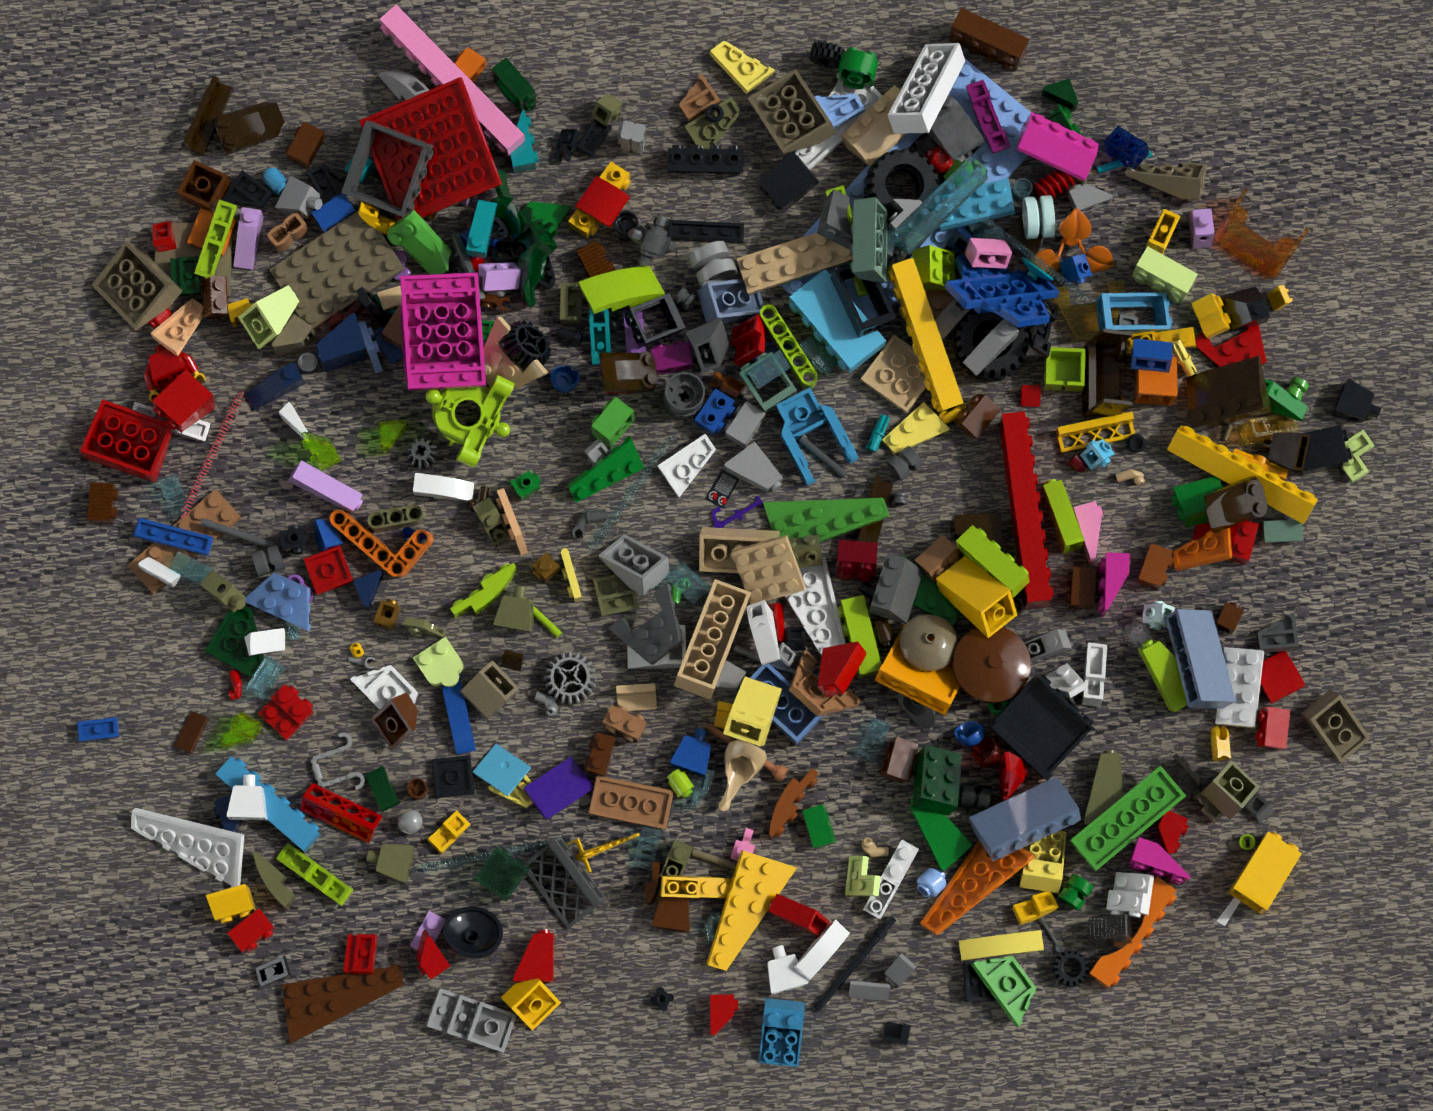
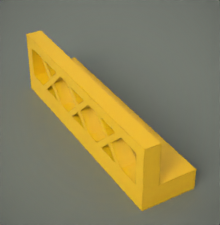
M1133 412L1057 427L1056 436L1061 454L1085 449L1089 443L1080 440L1083 433H1089L1094 436L1093 440L1097 438L1100 441L1104 439L1099 436L1100 431L1108 429L1113 434L1109 439H1104L1107 443L1127 440L1130 435L1135 434ZM1128 424L1131 434L1122 435L1117 430L1121 425ZM1070 437L1075 440V443L1072 447L1064 448L1062 438Z

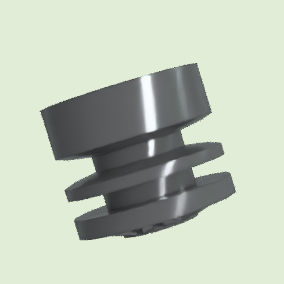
M688 372L677 373L669 378L665 385L663 398L666 412L677 420H689L698 415L702 409L705 396L703 382L698 376ZM683 396L686 397L684 402L681 401Z

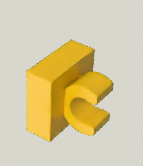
M1284 285L1278 286L1267 293L1274 311L1282 309L1293 301L1292 298H1289L1287 294L1289 290L1285 289Z

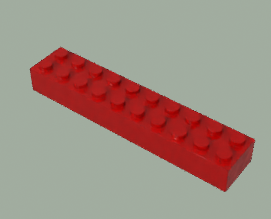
M1025 411L1002 414L999 421L1018 566L1022 565L1029 572V583L1021 590L1025 604L1024 610L1048 607L1054 597L1053 587L1049 586V579H1051L1050 567H1046L1048 550L1044 548V541H1046L1045 530L1041 529L1043 513L1042 510L1039 511L1038 509L1041 502L1040 493L1036 492L1038 477L1037 473H1033L1035 456L1031 454V447H1033L1032 436H1028L1030 419L1026 417Z

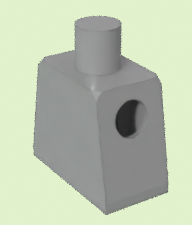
M290 176L275 208L286 217L298 213L301 218H308L313 209L319 210L322 207V200L319 199L320 194L314 188Z

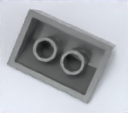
M887 553L869 613L907 624L923 570L907 558Z

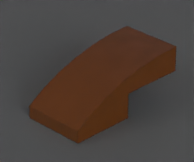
M660 862L652 863L653 882L645 883L646 903L648 906L653 905L661 884V877L659 876L662 872Z

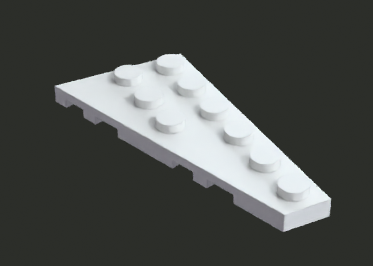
M139 808L132 810L131 829L149 840L154 839L162 844V847L169 851L171 849L178 854V857L203 872L208 871L216 876L215 879L220 882L225 881L230 884L231 888L240 885L244 834Z

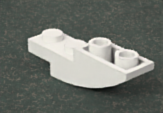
M901 840L880 878L879 896H870L863 909L864 911L879 919L882 918L919 848Z

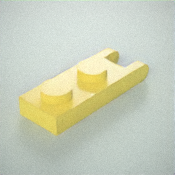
M563 548L561 555L565 568L562 569L564 580H569L568 594L570 598L574 597L575 602L582 601V596L568 549Z

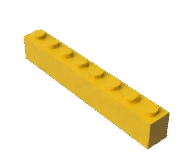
M910 258L887 267V277L893 283V294L895 299L899 300L901 306L899 308L900 314L906 320V331L912 338V348L914 353L918 355L920 361L918 363L922 373L924 372L926 378L925 385L927 390L931 392V402L934 409L940 412L963 404V399L914 259Z
M1181 425L1167 448L1173 454L1230 485L1250 476H1256L1263 486L1267 505L1302 524L1306 522L1318 501L1312 493L1298 489L1294 483L1286 482L1280 479L1277 474L1263 470L1259 464L1250 463L1244 456L1230 452L1224 445L1215 444L1209 437L1195 433L1188 426Z

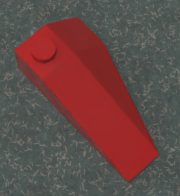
M1004 752L998 763L1001 802L1009 799L1023 783L1025 777L1028 776L1027 765L1023 764V759L1010 752Z

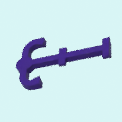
M756 496L755 499L757 501L740 512L736 509L734 511L735 514L723 522L718 521L715 516L716 513L721 511V508H715L711 515L715 523L714 528H724L726 524L736 518L742 520L743 517L741 515L760 505L761 508H764L763 502L759 496Z

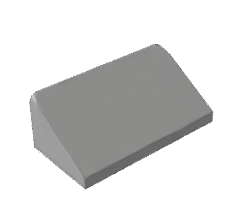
M850 981V998L888 1001L889 984Z

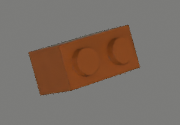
M1151 543L1136 583L1159 590L1161 585L1165 586L1168 575L1165 574L1166 570L1171 568L1174 557H1171L1173 551Z

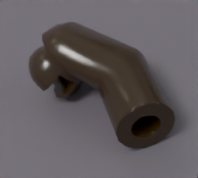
M481 486L478 498L476 500H468L467 508L475 512L473 506L488 498L489 488Z

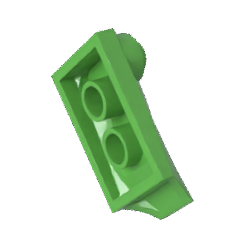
M412 210L388 228V240L396 246H401L430 275L443 274L449 269V258L452 251L415 210Z

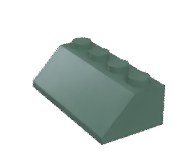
M876 197L854 200V207L851 208L853 225H851V234L853 236V243H851V253L853 254V261L850 263L851 271L858 279L887 283L888 211Z

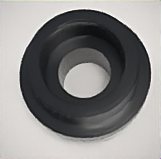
M716 104L709 105L705 110V118L710 123H718L724 116L723 109ZM711 112H717V117H712Z

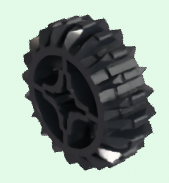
M525 320L522 322L517 321L510 325L511 330L502 340L504 344L503 349L507 350L506 355H509L511 360L516 362V365L520 364L522 369L527 368L534 360H538L544 366L552 351L549 347L551 343L547 341L548 336H544L543 331H540L538 326L534 327L531 322L527 323Z

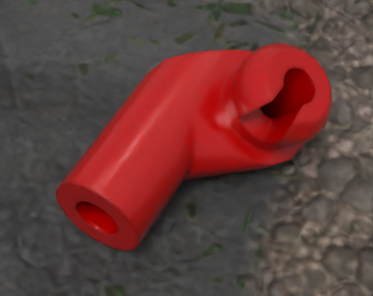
M237 670L229 672L234 688L228 691L231 700L239 699L242 696L240 675Z

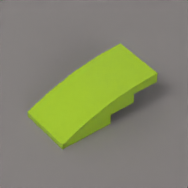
M650 266L615 270L578 282L579 288L593 314L608 308L612 312L625 306L633 308L665 295Z

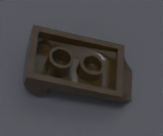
M270 102L255 104L229 114H220L215 119H212L226 156L279 137L281 127L285 123L278 104Z
M650 352L599 353L604 391H654L657 385V372L654 356Z
M1250 476L1204 496L1210 530H1213L1214 533L1255 517H1263L1268 509L1263 486L1256 476Z

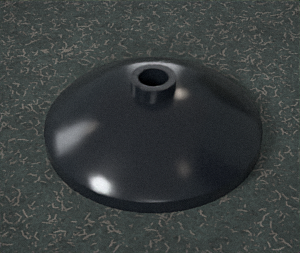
M469 906L457 909L447 917L444 923L443 937L447 946L456 954L466 958L477 959L489 956L498 949L503 937V928L498 918L490 911L480 907Z

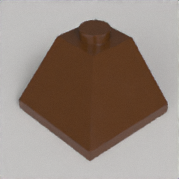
M406 692L390 699L371 718L391 751L395 750L415 731L417 707Z

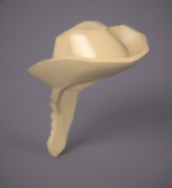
M739 740L728 744L724 756L727 789L723 799L719 802L720 811L728 810L731 800L735 797L741 785L749 782L762 769L767 756L765 751L758 746Z

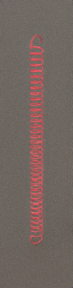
M235 401L232 402V405H231V406H234V407H236V408H239V407L233 405V403H236ZM219 433L216 438H220L218 435L225 436ZM211 452L208 453V456H207V457H210V458H212V459H215V458L209 456V454H212ZM205 465L202 466V469H201V470H204V471H206V472H209V471L203 469V467H206V468L210 469L209 467H207V466H205Z

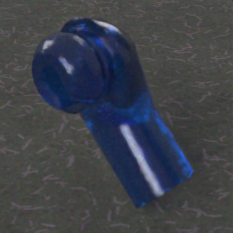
M405 527L402 531L403 537L408 540L416 530ZM425 534L420 535L419 542L427 540Z

